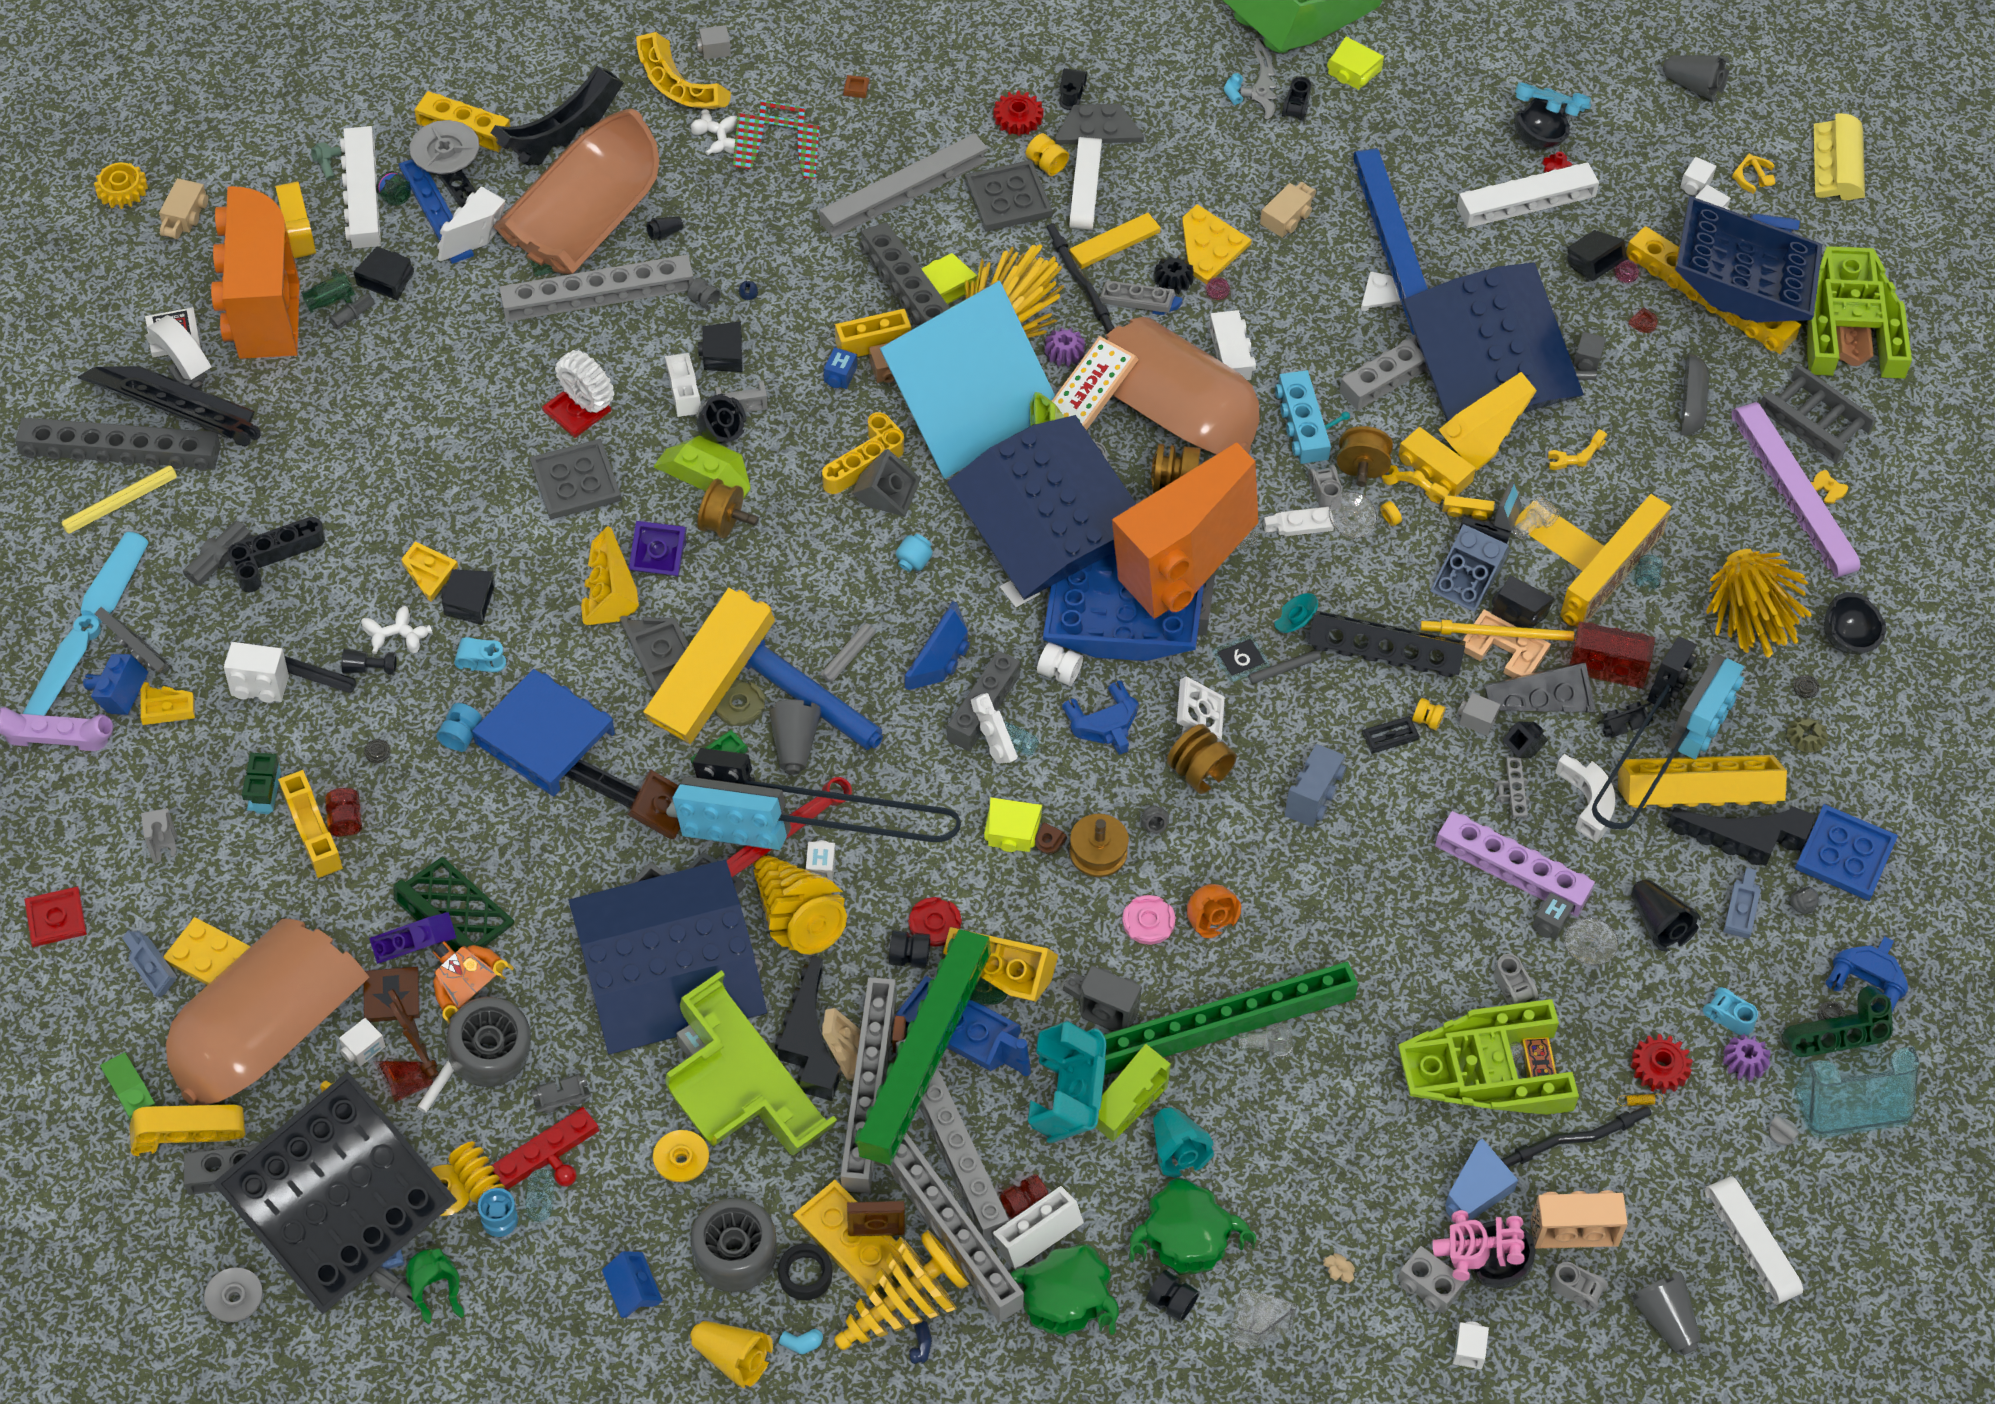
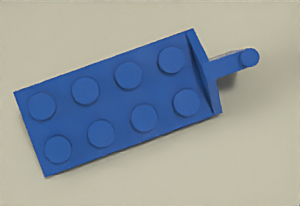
M928 976L923 978L895 1014V1016H905L907 1027L911 1021H915L918 1005L927 996L928 985L932 979ZM969 999L947 1048L989 1071L1006 1064L1019 1071L1023 1076L1031 1074L1027 1041L1025 1039H1018L1021 1032L1020 1025Z

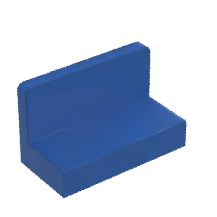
M622 1251L602 1269L621 1318L628 1317L638 1307H654L663 1301L643 1252Z

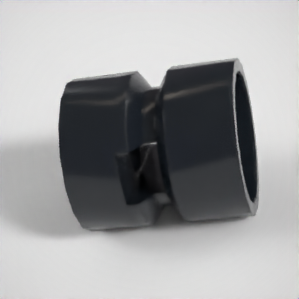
M893 930L889 950V965L905 966L906 963H910L913 968L927 969L931 935L915 933L913 936H910L908 932Z
M1164 1270L1152 1285L1146 1301L1160 1310L1166 1308V1314L1181 1323L1195 1305L1200 1291L1187 1283L1181 1285L1180 1278Z

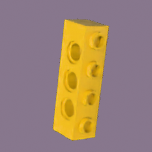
M430 91L426 92L414 109L418 125L426 126L436 121L445 120L462 122L476 133L479 146L499 152L502 147L496 143L497 138L490 132L495 125L511 127L510 119L504 116L487 112L481 108H476Z

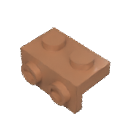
M1836 326L1839 360L1851 366H1860L1873 357L1871 328Z

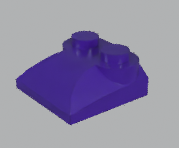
M636 521L629 571L679 577L683 550L687 542V528Z

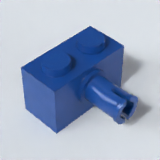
M111 654L102 674L85 675L86 678L91 679H83V685L86 690H94L91 698L107 713L128 715L148 675V671L131 654Z

